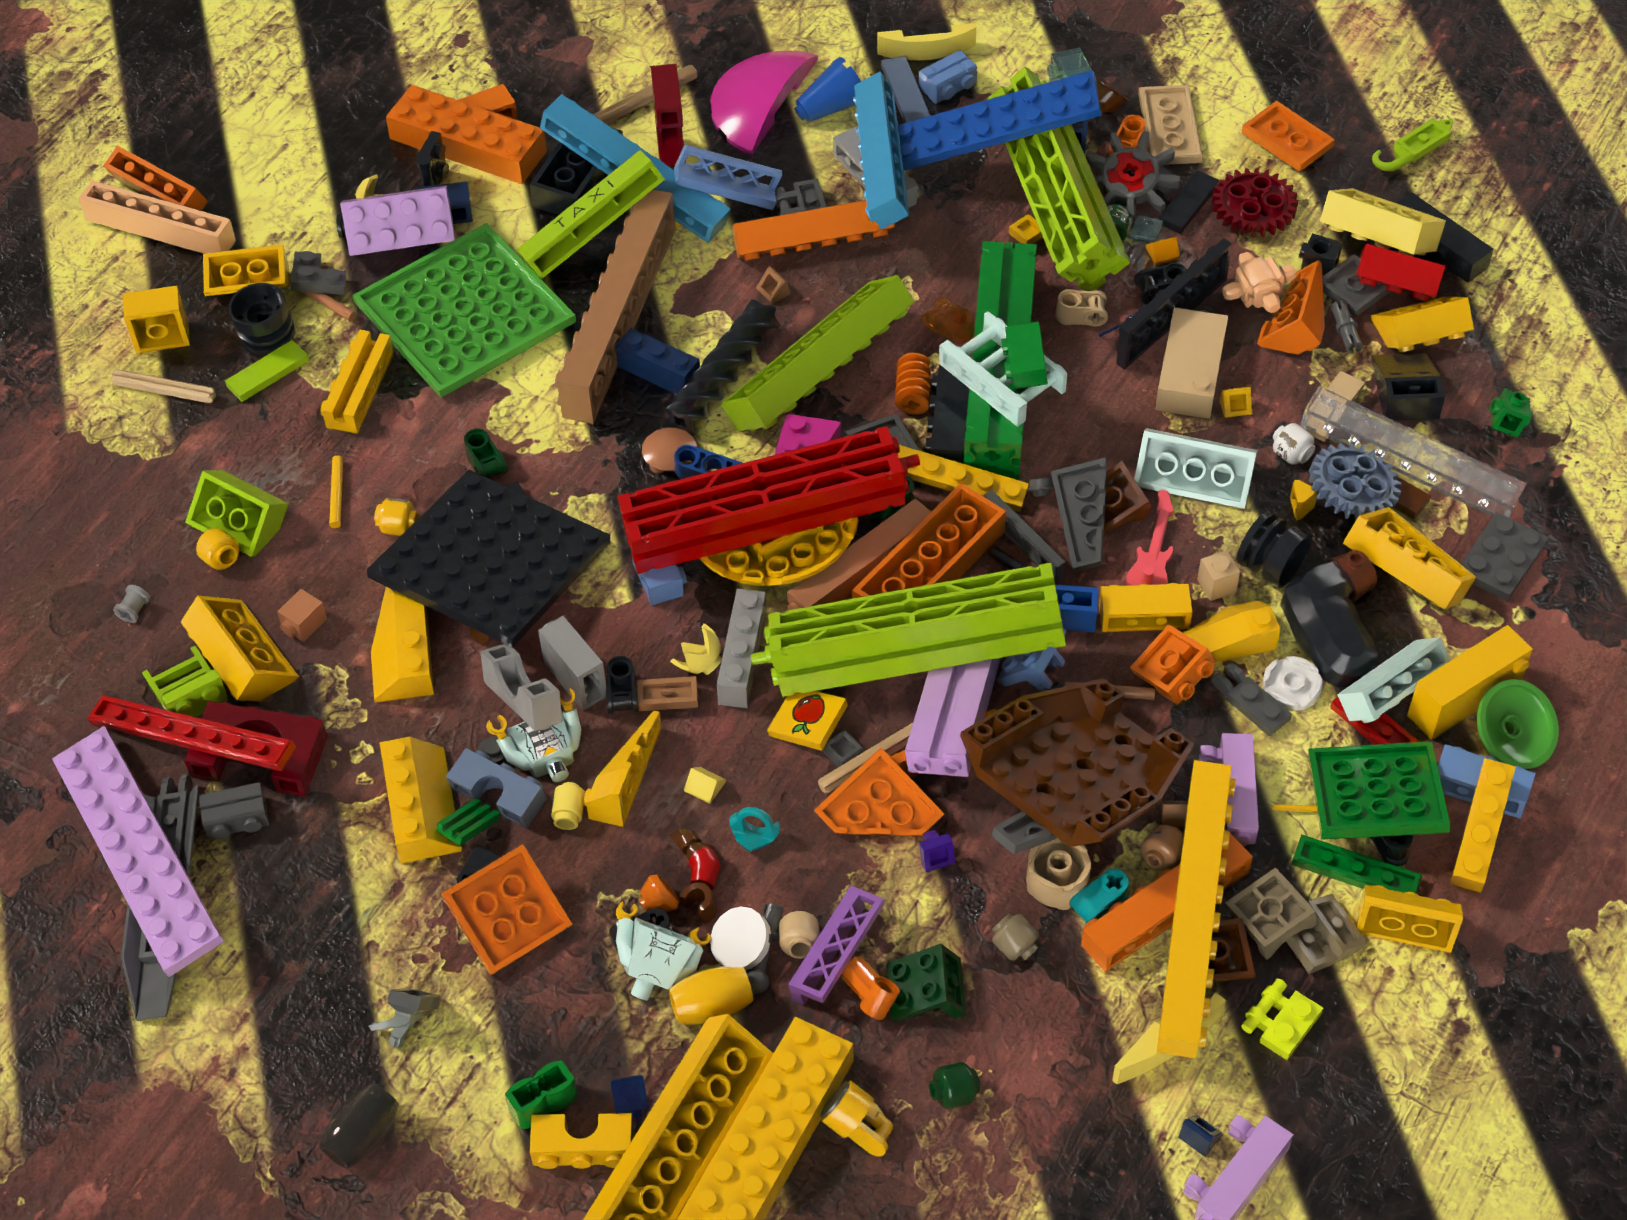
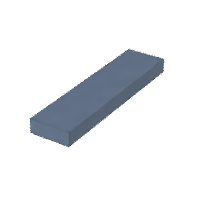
M906 56L881 60L882 70L886 80L893 88L894 99L903 122L907 123L930 116Z

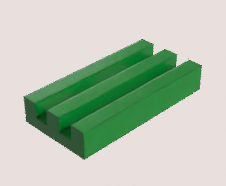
M475 798L439 821L436 831L461 846L498 822L500 812L497 810L490 812L491 806L488 804L480 806L481 800ZM480 817H483L482 819H480V820L477 821L476 823L472 824L474 821H476V820L479 819Z

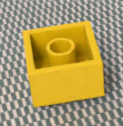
M178 286L123 293L124 319L136 353L190 346L189 323Z

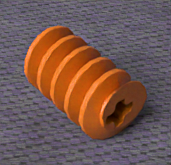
M908 353L900 357L897 362L895 405L899 410L910 415L923 414L929 409L931 368L929 365L931 361L923 354Z

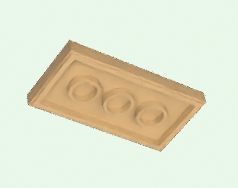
M1189 85L1139 87L1138 96L1142 118L1145 120V131L1149 132L1148 153L1154 157L1169 148H1173L1175 151L1174 160L1166 165L1202 163L1203 155Z

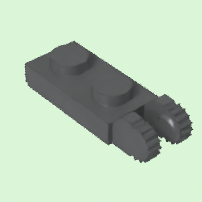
M1231 663L1224 668L1227 676L1237 685L1233 688L1230 680L1222 674H1215L1211 678L1214 687L1227 697L1226 700L1268 736H1271L1291 720L1292 713L1251 678L1246 677L1243 670L1238 668L1237 665Z

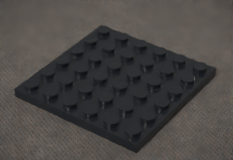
M468 470L367 569V577L513 647L610 544V534L487 477L481 476L472 470Z

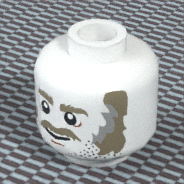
M1296 423L1288 424L1285 427L1280 426L1273 434V451L1291 465L1307 462L1315 451L1314 437Z

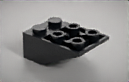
M1426 353L1371 356L1384 421L1440 419L1445 394L1441 376Z

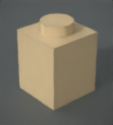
M1225 550L1200 560L1197 580L1209 600L1213 601L1237 592L1240 570L1228 551Z

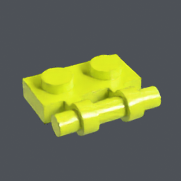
M1276 979L1272 986L1268 985L1261 993L1262 999L1256 1006H1252L1246 1013L1247 1019L1241 1027L1249 1034H1252L1256 1027L1264 1031L1259 1043L1288 1060L1321 1016L1323 1007L1298 991H1295L1290 999H1287L1282 995L1287 984L1281 979ZM1272 1006L1280 1011L1274 1020L1266 1015Z

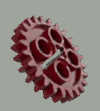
M1245 168L1243 174L1235 170L1234 177L1226 174L1225 180L1220 179L1218 186H1215L1212 197V211L1217 212V220L1223 219L1222 226L1231 224V231L1240 229L1242 236L1246 231L1250 232L1251 237H1254L1256 232L1265 237L1266 231L1275 235L1276 228L1284 231L1285 225H1291L1292 219H1295L1298 207L1297 193L1293 192V185H1287L1286 178L1278 180V173L1270 176L1269 170L1262 174L1258 168L1254 170V173H1250L1249 169Z

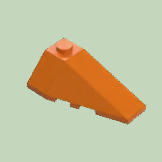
M1319 260L1296 272V277L1284 291L1287 297L1280 303V309L1274 312L1275 316L1272 321H1265L1261 328L1257 341L1260 347L1299 355L1307 350L1312 351L1321 344L1325 321L1322 263Z

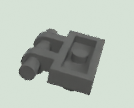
M818 179L793 183V191L786 192L784 187H778L775 190L776 205L781 210L780 215L827 207ZM797 203L798 207L790 208L791 204Z

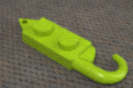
M1432 118L1396 141L1393 146V153L1397 159L1388 163L1379 160L1381 151L1377 150L1372 156L1373 164L1382 171L1393 172L1409 162H1415L1450 139L1453 119L1436 121Z

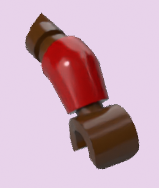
M686 828L677 829L669 836L682 853L686 855V858L689 860L688 866L691 868L690 885L681 891L680 901L685 908H690L695 901H703L698 906L699 915L703 923H709L717 913V905L711 890L714 888L720 871L719 858L711 847L702 843V840L694 831H688Z

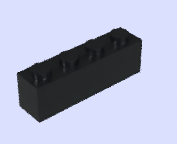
M1410 193L1397 203L1446 220L1437 251L1426 253L1433 260L1441 265H1445L1453 274L1467 283L1489 268L1494 249L1414 193Z
M939 364L938 374H933L932 391H936V395L930 396L929 412H934V417L928 416L927 433H932V438H926L925 453L964 464L969 388Z

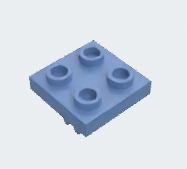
M1048 647L1047 650L1009 656L1001 666L1002 671L997 680L1004 687L1028 681L1040 691H1043L1045 687L1050 689L1053 682L1045 674L1044 670L1047 665L1052 669H1055L1057 665L1063 667L1065 660L1056 650L1057 648Z

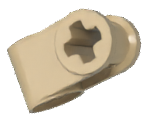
M1063 290L1058 295L1055 318L1063 325H1089L1094 327L1104 325L1108 320V313L1105 310L1107 296L1104 292L1098 290Z

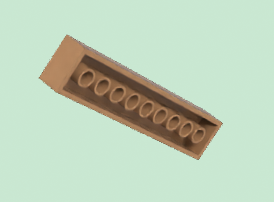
M653 189L632 206L630 216L627 215L625 218L623 233L617 236L615 251L609 254L607 269L605 273L602 272L600 275L597 292H593L591 295L590 308L588 312L585 311L583 313L581 328L575 332L573 337L572 349L566 352L564 367L561 372L558 371L555 378V387L558 388L559 392L557 404L561 406L562 418L594 424L618 368L615 345L630 328H635L676 231L673 193Z

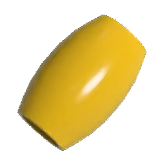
M724 966L707 969L684 978L669 989V997L678 1024L682 1025L704 1024L709 1017L725 1014L732 1016L753 1002L751 985L744 967Z

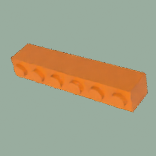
M864 200L735 223L732 226L737 258L744 257L745 261L760 259V254L770 253V256L774 257L784 255L787 249L796 248V252L811 250V245L820 243L822 247L837 245V240L847 239L848 243L863 240L865 235L873 234V238L885 237L889 235L888 231H891L895 226L893 223L881 230L875 221H870L865 211V208L868 207L867 201Z
M1231 833L1228 849H1222L1221 857L1227 858L1225 876H1219L1218 885H1224L1223 891L1250 873L1253 856ZM1180 864L1173 869L1167 868L1163 870L1154 882L1148 886H1140L1134 891L1132 897L1123 903L1121 901L1115 903L1108 910L1107 914L1099 919L1093 918L1084 926L1081 946L1105 972L1172 927Z

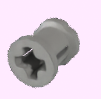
M128 585L125 589L126 595L120 604L115 605L113 611L121 620L136 623L139 618V611L144 604H148L151 597L141 587Z

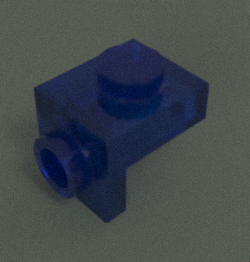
M637 1075L611 1081L615 1113H632V1117L642 1116V1109L649 1108L644 1077Z

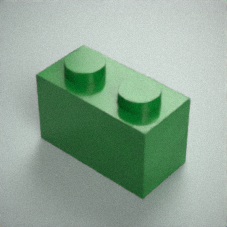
M1039 322L1005 327L1006 338L1001 339L1004 356L1009 355L1010 361L1004 362L1006 379H1012L1014 389L1048 384Z

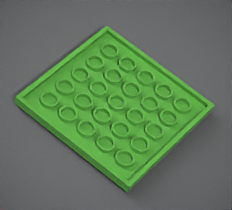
M487 223L353 294L354 303L382 334L391 336L392 345L440 398L576 322L575 314Z

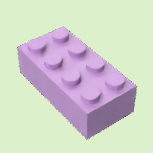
M447 185L344 200L340 203L350 256L454 241L456 238Z

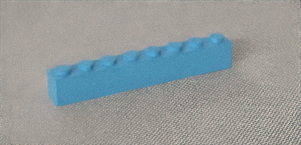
M880 71L854 85L855 97H853V101L857 107L855 117L859 127L856 130L860 137L858 147L862 153L860 163L864 170L862 180L866 190L863 193L868 206L865 208V211L870 221H875L882 230L909 216L894 91Z
M561 94L543 111L540 129L607 175L611 174L641 150L653 162L665 179L654 190L673 193L675 221L707 243L726 225L731 209L722 201L715 199L708 193L676 185L673 169L665 165L657 157L643 150L638 144L621 135L616 129L599 120L597 116L580 107L575 101Z

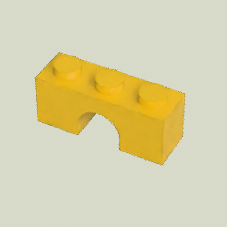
M632 1113L598 1114L596 1131L591 1136L583 1139L574 1138L568 1134L565 1114L532 1115L530 1156L533 1166L543 1169H554L557 1166L572 1165L579 1169L589 1168L591 1165H605L615 1168L634 1138Z

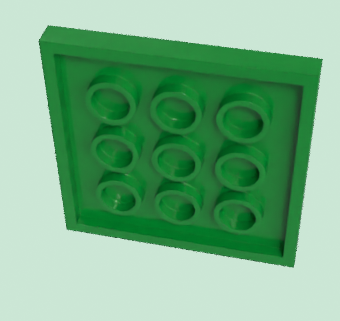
M1432 741L1308 749V759L1322 840L1450 833V821Z

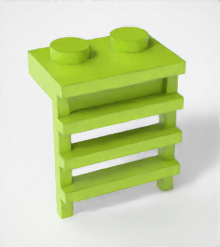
M193 646L190 649L194 657L154 677H151L148 670L143 671L142 674L164 710L197 717L204 713L208 701L226 702L228 697L217 670H211L197 647ZM200 666L202 667L200 670H198V671H196V672H194V673H192V674H190V675H188V676H186V677H184V678H182V679H180V680H178V681H176V682H174V683H172V684H170V685H168V686H166V687H164V688H162V689H159V687H161V686H163V685H165V684H167V683L173 681L174 679H176V678H178V677H180V676H182V675H184V674H186V673H188V672H190V671H192V670H194V669H196V668H198V667H200Z

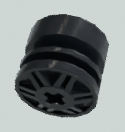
M270 283L250 284L238 290L231 298L228 305L229 315L237 330L240 342L246 351L254 355L266 356L293 340L296 333L295 323L288 310L284 294L278 287Z
M1266 511L1258 517L1246 533L1237 552L1236 560L1241 566L1249 567V570L1253 573L1263 568V579L1278 588H1283L1301 568L1309 553L1313 539L1310 534L1296 526L1286 530V520L1282 518L1277 519L1274 513Z

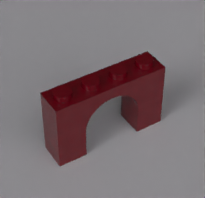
M677 64L650 66L659 159L674 170L684 147L682 132L683 115Z
M208 701L201 719L292 740L296 745L295 750L283 770H273L271 776L277 792L306 797L328 738L323 720L313 716L301 717L290 715L283 711H265L253 706L247 708L235 706L228 702L217 703ZM189 749L184 762L191 777L219 782L228 758Z

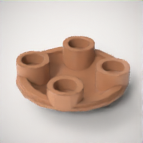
M663 428L654 431L645 439L642 444V455L645 462L650 465V470L654 473L675 471L674 455L677 448L682 445L697 447L694 437L687 431L678 428ZM684 460L681 463L688 465L693 462L691 460Z

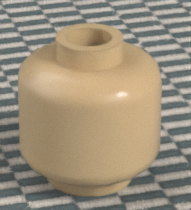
M794 911L785 915L780 920L778 927L781 950L791 957L805 958L820 935L817 918L806 911Z

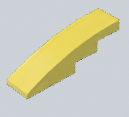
M1217 993L1211 997L1208 1018L1202 1017L1201 1027H1207V1030L1224 1012L1226 1000ZM1154 1022L1114 1066L1112 1079L1114 1083L1118 1085L1142 1075L1176 1056L1156 1052L1160 1024Z

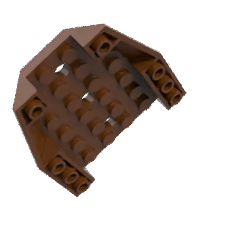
M1103 678L1021 696L961 731L960 734L976 776L1069 847L1101 842L1159 804L1195 745L1172 727L1159 736L1153 737L1129 718L1125 717L1120 713L1125 694Z

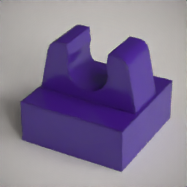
M935 830L923 833L925 841L920 842L919 846L921 864L926 873L955 863L953 841L948 833L941 836Z

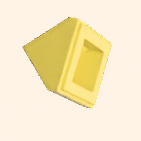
M694 767L690 770L684 792L711 804L726 783V779L702 767Z

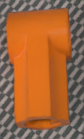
M853 957L842 972V979L862 1000L859 1004L862 1011L874 1019L883 1020L900 993L899 987L888 978L879 976L863 957Z

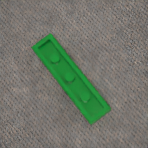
M1302 834L1291 865L1362 889H1364L1365 885H1379L1386 887L1388 890L1417 894L1423 876L1422 874Z

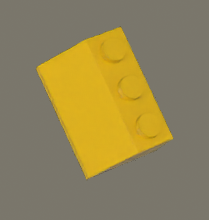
M283 244L203 254L205 296L237 293L238 290L255 283H270L278 288L290 286L289 265Z
M1445 296L1429 300L1428 302H1421L1371 315L1372 322L1388 348H1396L1398 352L1414 350V345L1423 343L1424 346L1440 343L1439 338L1448 336V339L1461 338L1465 336L1464 332L1474 330L1468 297Z
M1365 885L1360 900L1356 927L1363 935L1451 953L1462 924L1463 913L1461 904L1452 903L1446 899H1432L1419 896L1413 892L1403 893L1388 890L1386 887L1379 885Z

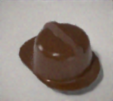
M1094 73L1102 114L1107 111L1114 113L1125 101L1129 102L1112 85Z

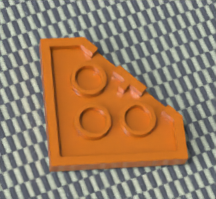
M882 748L878 749L814 810L835 834L922 837L923 833L928 832L945 816L939 807Z

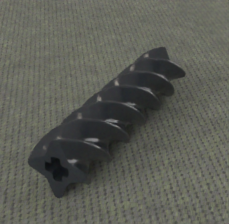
M754 299L748 303L744 312L733 322L730 330L721 337L716 347L705 357L702 365L694 371L687 384L678 391L672 403L665 408L669 415L671 428L682 429L692 436L695 435V421L708 419L710 416L709 403L723 400L724 384L738 381V366L752 363V348L766 345V330L780 327V323L775 317L776 307L774 305H763Z

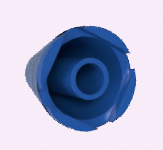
M838 57L796 100L797 106L794 109L802 121L806 119L808 122H812L855 106L853 97H855L854 85L861 82L851 66L846 68L842 64L846 61L844 58Z

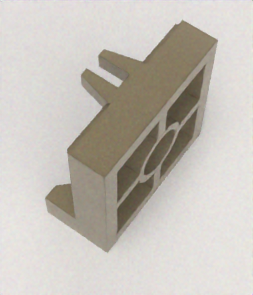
M1276 867L1225 902L1226 910L1234 919H1243L1245 931L1257 943L1258 951L1266 960L1272 957L1275 951L1291 936L1317 925L1316 911Z

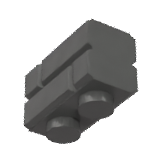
M260 782L199 795L202 823L208 839H225L232 833L241 831L252 833L259 831L264 826H269L266 799Z

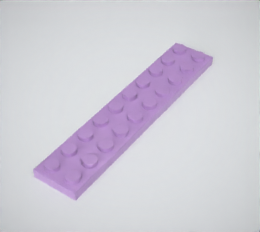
M101 727L52 758L168 977L174 975L223 943L224 940L106 727Z

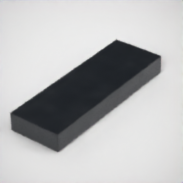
M1197 170L1159 216L1158 224L1181 234L1212 196L1215 186L1219 184V179Z

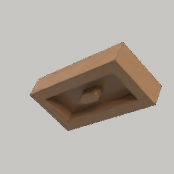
M696 676L637 680L638 711L698 708Z

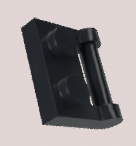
M430 132L416 157L417 167L421 171L423 187L440 185L442 179L448 175L449 165L445 159L446 148L439 132Z

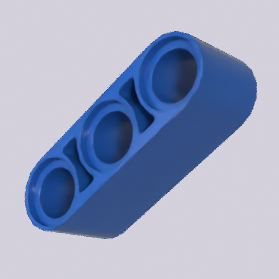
M692 445L680 446L674 455L675 473L682 479L707 473L710 469L719 470L742 464V462ZM691 460L693 463L686 465L681 462Z

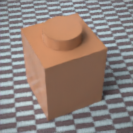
M300 589L277 611L281 630L291 638L294 636L302 642H305L327 620L323 602L303 589Z

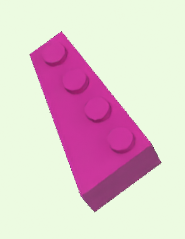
M786 413L775 455L841 438V422Z

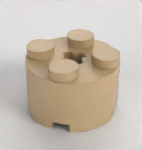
M1057 838L1031 848L1028 855L1026 875L1027 891L1029 894L1046 906L1055 907L1060 910L1070 909L1069 903L1072 897L1083 887L1089 885L1091 859L1085 845L1069 847Z

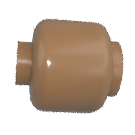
M1159 825L1153 828L1141 844L1142 856L1150 867L1163 871L1167 868L1173 869L1181 860L1184 836L1181 830L1170 825Z

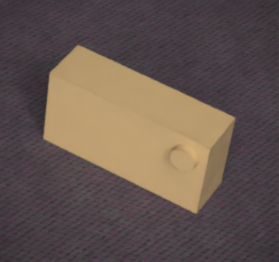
M1174 307L1155 410L1210 419L1226 334L1227 315Z

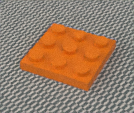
M523 844L441 893L442 898L490 976L573 925Z

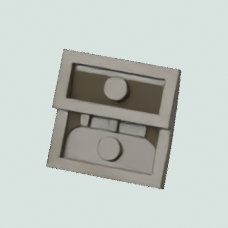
M1333 894L1308 901L1316 911L1317 925L1313 928L1302 930L1286 940L1309 974L1329 967L1358 952L1367 945V941Z

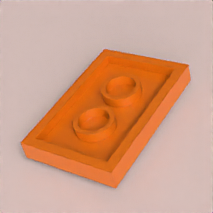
M1275 101L1242 126L1241 132L1298 172H1301L1333 148L1335 142L1334 138L1278 101Z

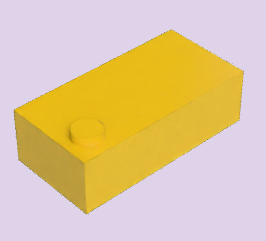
M1506 625L1417 681L1407 716L1433 740L1477 712L1483 695L1493 685L1505 680H1522L1525 670L1530 665L1529 659L1533 648L1509 625Z

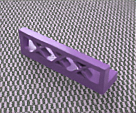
M854 886L849 887L789 982L792 1001L803 1006L808 998L824 1003L885 905L883 898ZM864 902L873 905L869 912L861 914L865 908ZM855 925L857 930L855 935L853 937L846 938L851 929L853 928V926ZM838 950H840V959L837 962L831 963ZM824 974L826 981L820 991L814 988Z

